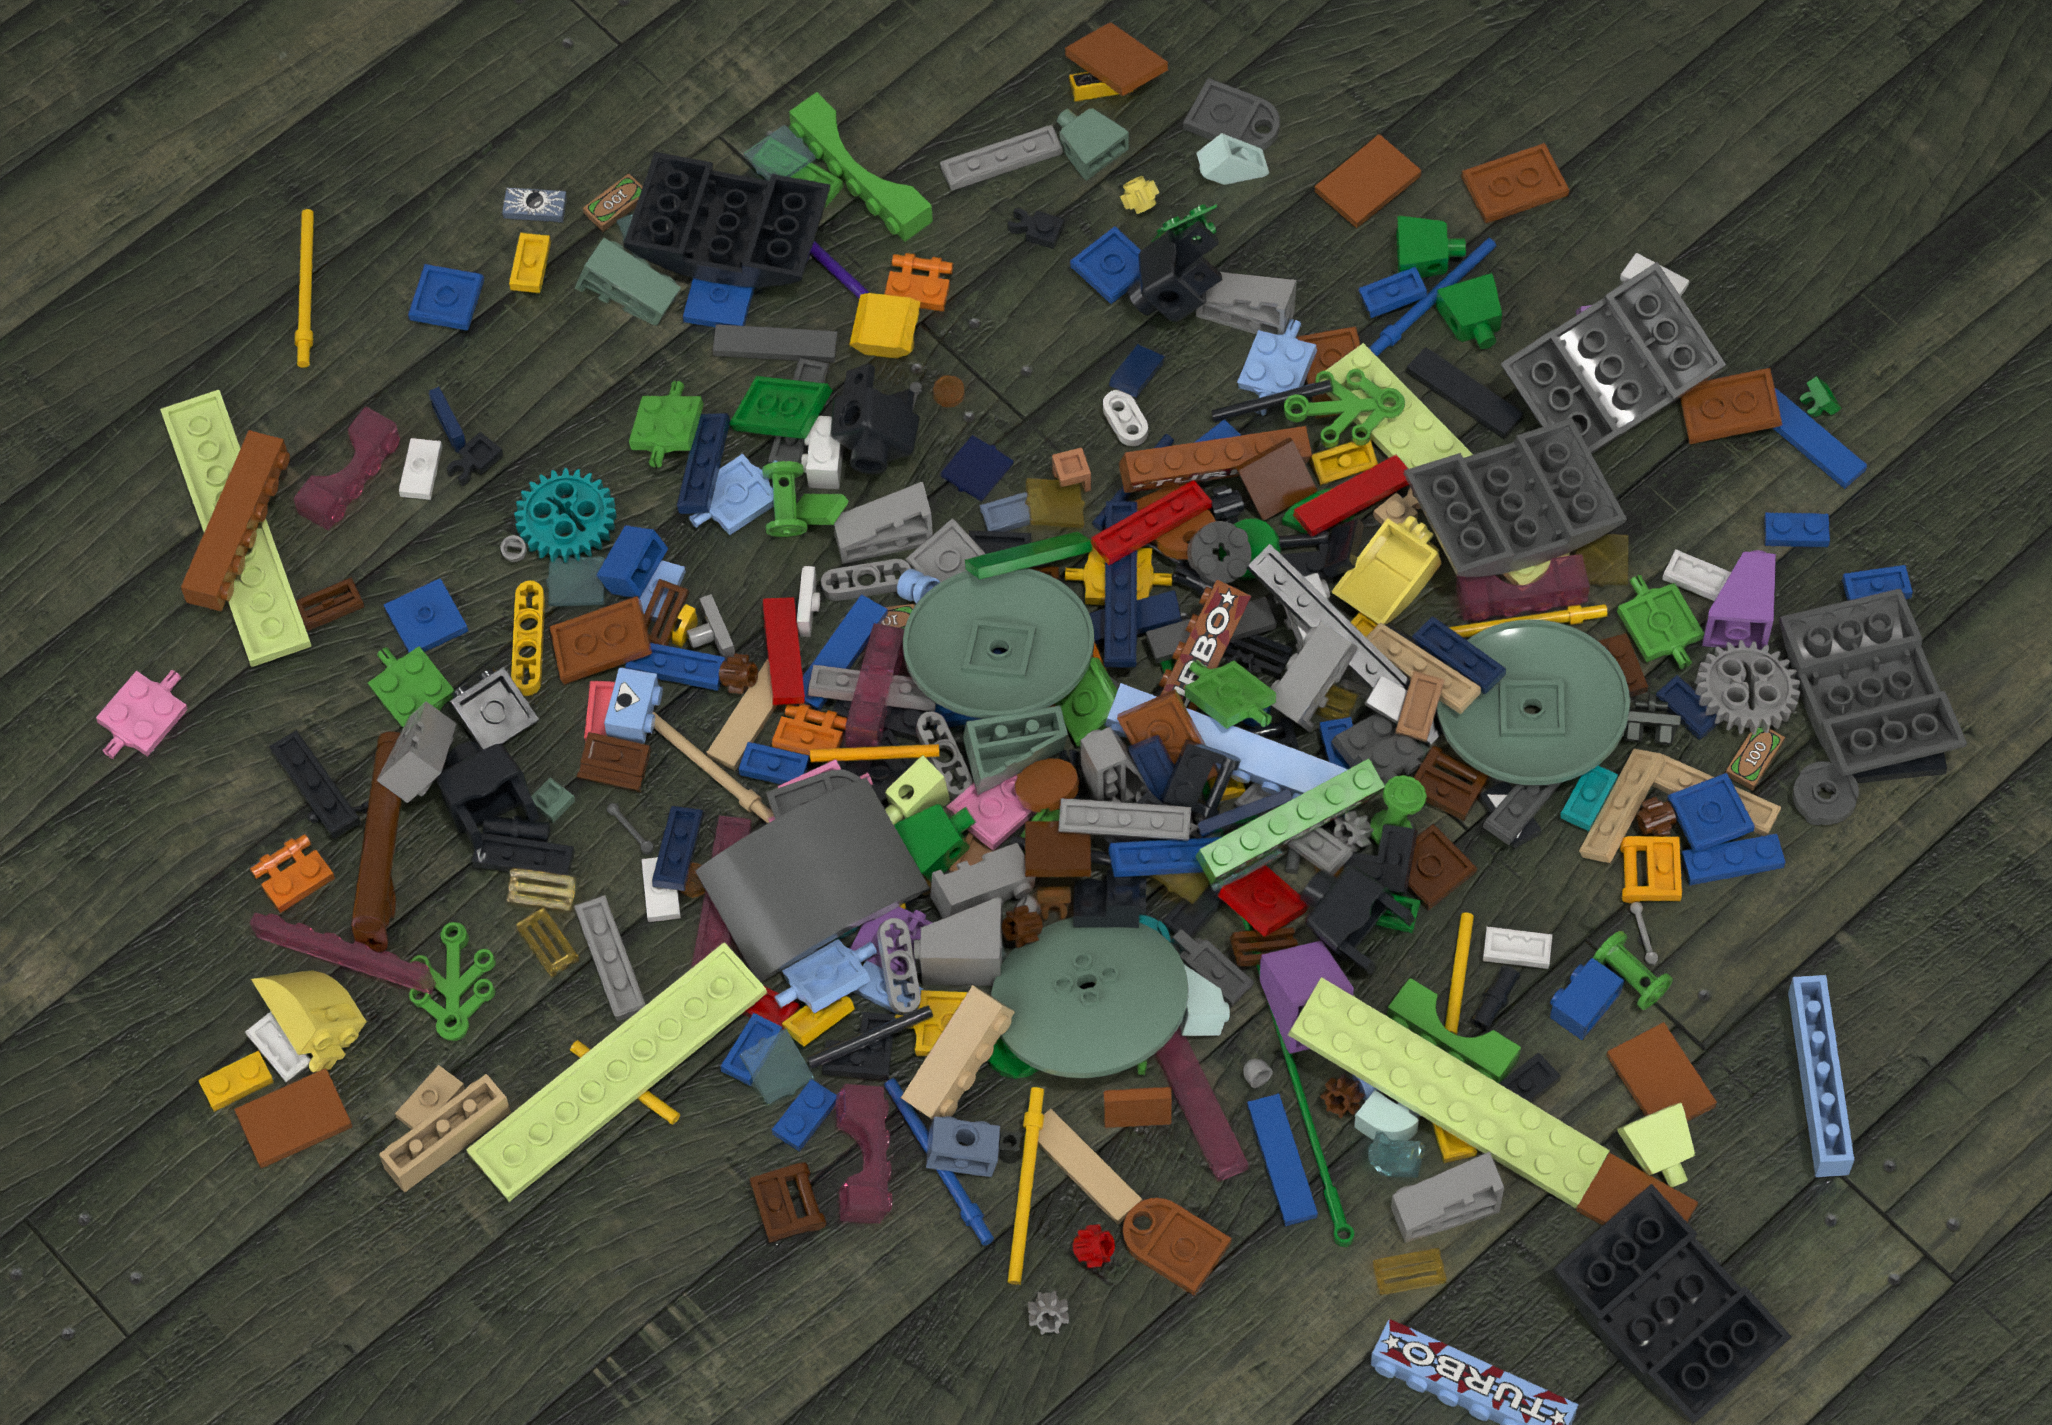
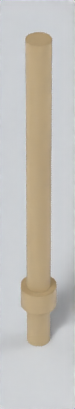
M653 711L655 715L654 729L739 799V804L748 812H754L767 824L769 823L768 818L774 817L773 812L761 802L762 798L752 789L747 790Z

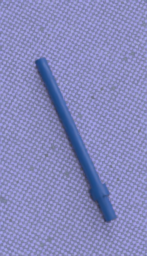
M1487 238L1427 294L1428 297L1422 298L1394 325H1388L1380 333V338L1369 349L1378 356L1388 346H1394L1402 338L1401 334L1436 303L1437 289L1458 283L1496 248V243L1491 238Z
M892 1078L885 1082L884 1086L927 1154L929 1132L913 1106L901 1098L904 1092L897 1080ZM936 1169L961 1209L960 1216L965 1224L972 1227L983 1246L993 1242L994 1237L982 1219L984 1214L976 1203L971 1202L954 1172Z

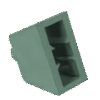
M1093 108L1086 110L1078 117L1070 109H1066L1057 118V123L1063 127L1060 131V143L1063 147V152L1086 181L1129 149V132Z

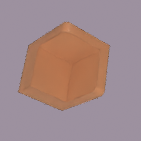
M1082 447L1052 455V473L1054 478H1058L1061 487L1081 482L1084 492L1091 491V473Z

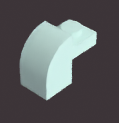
M1374 1090L1355 1114L1354 1128L1378 1143L1388 1145L1400 1144L1409 1140L1417 1133L1419 1121L1417 1118L1420 1115L1400 1102L1395 1104Z

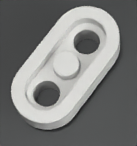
M1120 390L1109 392L1103 400V412L1118 439L1127 446L1142 444L1148 436V423L1133 397ZM1117 407H1120V408H1122L1123 410H1122V411H1115L1114 409L1117 408ZM1136 431L1137 434L1131 435L1128 432Z

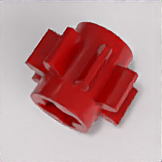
M1100 1224L1088 1225L1086 1229L1077 1231L1078 1236L1073 1241V1252L1079 1262L1087 1261L1088 1268L1101 1267L1102 1263L1110 1262V1256L1113 1255L1115 1250V1242L1109 1231H1101Z

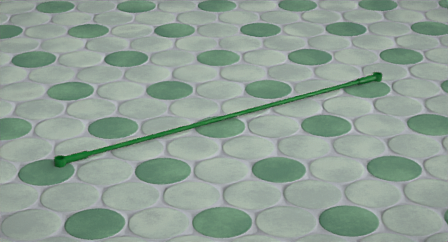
M1173 659L1160 662L1163 673H1165L1166 669L1173 671L1175 666ZM1206 780L1202 789L1205 801H1207L1211 792L1208 780ZM1223 831L1221 832L1220 837L1225 836ZM1236 872L1229 875L1230 882L1238 878ZM1242 918L1245 931H1254L1253 926ZM1252 951L1253 954H1261V952ZM1256 965L1260 976V965ZM1269 1005L1325 1187L1323 1192L1335 1228L1334 1242L1340 1247H1348L1353 1243L1354 1230L1347 1224L1337 1189L1333 1187L1293 1055L1288 1052ZM1345 1231L1349 1233L1350 1237L1348 1239H1341L1338 1234Z

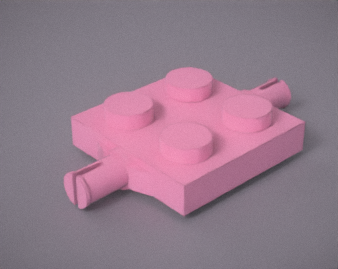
M171 670L161 683L149 680L138 671L130 677L96 717L97 723L108 729L114 737L102 750L105 755L113 759L124 745L137 749L147 757L188 710L187 705L174 697L170 692L181 680V676Z

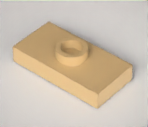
M438 1065L395 1113L396 1118L410 1129H413L446 1102L460 1094L465 1089L464 1083Z

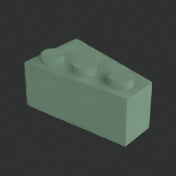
M603 238L586 262L575 289L583 292L585 288H588L600 294L599 300L608 303L610 299L625 306L623 308L624 312L657 326L676 299L681 287L670 276L661 275L653 270L645 260L635 258L627 253L619 243Z
M1060 706L1043 708L1021 715L997 716L966 722L963 740L977 796L1021 773L1034 762L1048 759L1064 750L1068 734Z

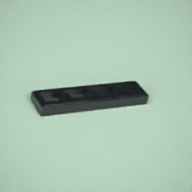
M1427 347L1407 366V374L1503 439L1523 419V412Z
M297 730L269 746L274 757L315 812L333 840L361 823L359 816Z

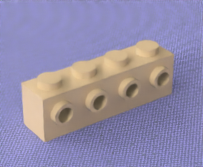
M972 985L901 1098L931 1119L934 1116L952 1117L957 1110V1102L962 1094L973 1085L978 1069L982 1063L991 1057L994 1050L993 1046L999 1036L1004 1034L1010 1027L1011 1018L1015 1011Z
M485 1074L382 1151L379 1155L384 1169L405 1193L510 1114L511 1111L506 1096L490 1077Z

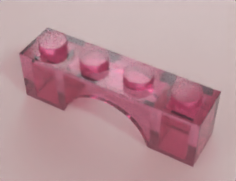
M367 407L361 411L348 428L352 446L355 448V454L350 464L342 471L330 476L311 475L293 498L299 515L328 531L335 522H339L343 518L346 507L353 499H357L360 496L364 484L371 476L378 473L382 461L388 453L394 452L399 444L400 437L396 423Z
M1582 554L1552 558L1544 576L1528 585L1508 584L1495 575L1482 577L1457 576L1456 591L1463 620L1473 619L1475 621L1487 619L1489 616H1513L1523 611L1535 610L1541 612L1551 607L1580 605L1587 602L1590 589Z
M873 624L846 722V747H879L891 685L895 675L899 674L904 656V628Z
M845 1084L836 1096L837 1128L847 1132L857 1141L864 1158L862 1172L848 1177L839 1189L840 1221L879 1224L892 1208V1193L888 1192L887 1185L891 1175V1163L886 1161V1150L890 1143L889 1130H885V1119L888 1115L889 1104L888 1100L884 1099V1087Z

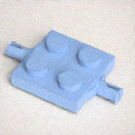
M1290 319L1283 335L1258 330L1237 382L1240 389L1252 391L1260 398L1304 385L1317 348L1316 344L1296 339L1301 327L1299 321L1295 320L1294 322L1293 319ZM1267 409L1259 410L1255 413L1260 415L1261 412V415H1266Z
M741 454L719 469L710 512L695 513L689 516L691 523L697 528L712 518L730 536L774 507L773 488L769 484V479L763 476L761 469L752 465Z
M839 939L835 940L782 971L785 980L791 987L774 996L780 1008H783V1006L799 999L805 1002L814 1013L829 1006L831 1003L871 981L868 972L861 962L877 954V950L871 941L854 951L845 947Z

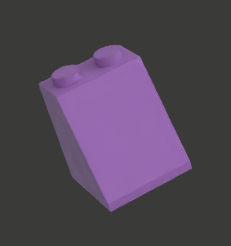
M1761 550L1742 553L1709 610L1702 646L1726 648L1727 642H1730L1734 648H1738L1740 640H1743L1748 648L1755 641L1759 650L1768 645L1774 620L1776 554H1769Z
M1322 941L1261 955L1260 983L1290 1054L1310 1049L1288 1036V1033L1321 977L1353 996V986Z

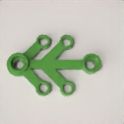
M1352 369L1347 373L1346 384L1352 390L1361 389L1371 398L1360 399L1337 382L1332 373L1322 371L1317 374L1315 383L1321 379H1331L1334 391L1330 393L1337 397L1338 401L1309 403L1304 396L1296 394L1289 396L1284 403V414L1292 422H1301L1307 416L1341 414L1331 426L1325 427L1321 431V443L1327 448H1333L1339 443V435L1361 412L1373 411L1363 424H1358L1352 429V441L1359 446L1366 445L1370 441L1371 432L1384 418H1395L1405 408L1404 396L1394 388L1382 390L1367 379L1364 372L1360 369ZM1356 376L1359 377L1361 381L1356 383L1352 382L1350 379ZM1386 402H1392L1395 404V406L1386 407L1384 406V404ZM1297 408L1300 409L1302 412L1300 414H1294L1291 411ZM1364 432L1366 436L1359 438L1356 436V433ZM1327 434H1333L1335 436V439L1327 440L1325 436Z
M451 922L446 924L441 931V940L447 948L446 979L432 968L427 957L418 955L410 961V969L416 977L424 978L446 997V1010L431 999V994L423 985L414 986L410 990L409 997L416 1007L423 1008L437 1020L436 1029L443 1039L457 1041L462 1039L469 1029L468 1018L485 1001L491 1000L495 995V988L491 981L488 979H478L484 972L493 969L496 960L490 950L481 949L474 956L475 963L460 977L461 949L468 944L469 935L462 924ZM458 930L456 936L448 937L451 932ZM483 957H490L487 963L480 964V960ZM426 963L423 969L416 970L418 964ZM475 983L473 988L475 994L460 1007V997ZM483 987H490L487 993H479ZM425 993L424 998L421 1000L415 999L417 994ZM457 1020L453 1027H447L450 1021Z

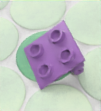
M897 907L875 920L870 919L863 923L850 949L855 951L871 941L877 950V954L866 960L883 968L877 930L884 921L890 918H899L908 926L914 956V940H921V927L932 923L925 919L926 915L918 910L912 913ZM890 925V929L885 932V935L893 939L894 947L887 949L888 954L898 950L905 951L903 945L898 948L896 945V938L901 935L900 930H894L893 925ZM894 957L890 962V968L894 974L903 975L907 971V962L902 957Z

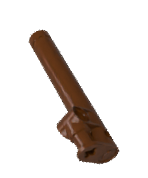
M392 731L382 733L377 741L351 923L355 944L359 949L370 953H379L388 948L386 927L389 925L390 918H394L396 910V894L391 871L401 798L377 781L400 733Z

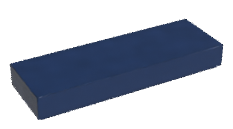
M1175 590L1137 600V634L1183 621ZM1105 609L1089 613L1093 624L1096 645L1105 643Z
M1433 616L1412 635V643L1480 686L1483 694H1486L1506 675V668Z
M1283 790L1200 821L1198 831L1201 838L1259 818L1293 799L1290 790Z
M671 806L652 878L653 887L685 891L703 821V810Z

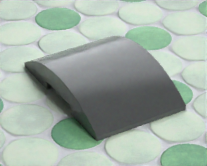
M1656 262L1555 330H1551L1503 361L1501 366L1542 427L1572 418L1589 451L1593 454L1682 397L1725 367L1726 363L1659 263Z
M1572 418L1516 435L1513 443L1464 458L1461 453L1404 470L1403 473L1457 576H1492L1528 568L1576 550L1611 532L1627 520Z
M1901 588L1779 618L1791 669H1796L1795 679L1800 680L1798 690L1800 691L1806 712L1823 749L1842 776L1967 746L1966 739L1946 692L1940 691L1921 647L1922 636Z
M867 778L828 792L778 817L737 841L695 870L750 970L760 982L813 954L817 948L868 920H875L930 890Z

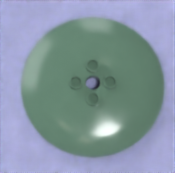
M1029 568L981 580L970 572L964 571L942 581L918 601L907 620L903 635L905 663L908 672L919 689L934 702L948 710L981 719L1031 713L1060 701L1080 683L1090 666L1094 651L1093 624L1089 612L1081 599L1061 581ZM995 648H1005L1007 650L1003 654L991 652Z
M1533 619L1516 620L1494 625L1467 640L1506 668V675L1486 694L1481 692L1462 714H1459L1441 701L1438 702L1437 716L1445 738L1455 752L1472 767L1486 775L1509 783L1549 785L1571 780L1587 773L1602 763L1616 748L1628 722L1630 709L1629 688L1618 662L1597 640L1565 624ZM1534 705L1539 707L1541 711L1537 714H1528L1524 711V708Z
M1073 917L1042 928L1041 934L1037 935L1039 939L1037 942L1026 943L1019 948L1016 947L1002 963L1001 976L996 977L993 983L991 996L1015 1011L1011 1018L1010 1027L1004 1034L1000 1035L1006 1047L1020 1060L1033 1068L1056 1076L1069 1078H1093L1118 1073L1154 1055L1171 1039L1184 1017L1189 997V986L1183 961L1173 945L1156 930L1140 922L1139 928L1073 927ZM1093 982L1096 984L1093 988H1087L1085 990L1079 988L1083 983Z

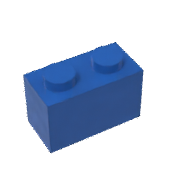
M625 526L596 576L611 594L627 597L638 596L640 598L667 552L668 547L653 529Z
M1593 958L1585 966L1580 964L1570 977L1571 983L1565 990L1560 988L1550 1001L1552 1005L1550 1018L1580 1040L1586 1037L1619 997L1624 983L1622 978Z

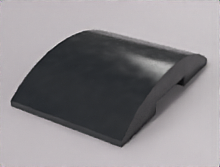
M654 152L624 240V247L645 260L667 270L712 283L743 287H768L802 281L831 185L777 174H771L770 181L714 171L713 162Z
M1651 1183L1553 1269V1272L1580 1313L1621 1362L1669 1408L1694 1425L1791 1339L1792 1336L1746 1286L1741 1288L1695 1238L1698 1233Z

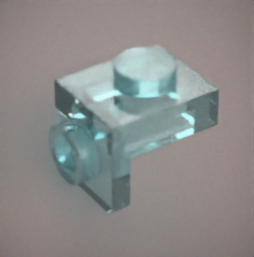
M1376 1132L1374 1142L1369 1147V1162L1382 1176L1418 1178L1425 1146L1420 1141L1390 1140L1384 1132Z

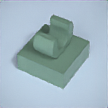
M551 777L531 796L536 810L552 823L575 802L574 795Z

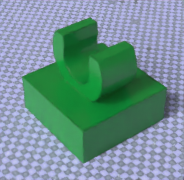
M1816 376L1807 382L1811 392L1804 393L1800 400L1805 405L1815 400V405L1807 411L1810 416L1817 417L1823 410L1833 415L1842 409L1828 384Z

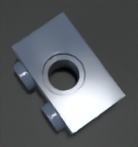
M934 1116L928 1133L926 1168L992 1177L998 1161L1000 1126L990 1125L984 1121L969 1122L957 1120L950 1116ZM958 1142H963V1143L967 1144L968 1146H963V1145L959 1144Z

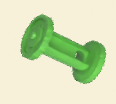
M780 461L767 464L762 468L763 476L772 479L775 521L766 524V533L768 535L791 537L807 532V523L797 519L795 478L800 477L804 473V467L801 463ZM779 480H787L789 485L782 487L779 484Z
M1401 775L1389 779L1383 790V798L1385 804L1388 805V810L1377 812L1370 822L1371 828L1374 829L1371 832V837L1377 844H1380L1383 824L1412 828L1407 815L1419 812L1426 801L1425 788L1418 780L1410 776Z
M1618 931L1602 944L1593 959L1602 965L1608 963L1638 991L1641 997L1637 1004L1642 1010H1646L1663 996L1672 984L1673 978L1668 973L1657 978L1623 946L1627 940V935L1623 931ZM1643 978H1648L1651 981L1648 987L1640 985V981Z

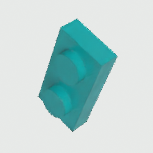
M1596 766L1594 769L1581 775L1561 812L1560 818L1590 831L1617 781L1618 774Z

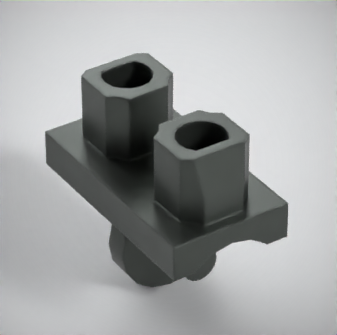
M1649 692L1648 700L1636 699L1635 709L1647 710V713L1629 711L1628 722L1624 731V740L1628 742H1642L1643 726L1656 727L1655 744L1671 745L1676 729L1680 726L1681 716L1655 713V711L1667 712L1668 702L1656 701V692Z

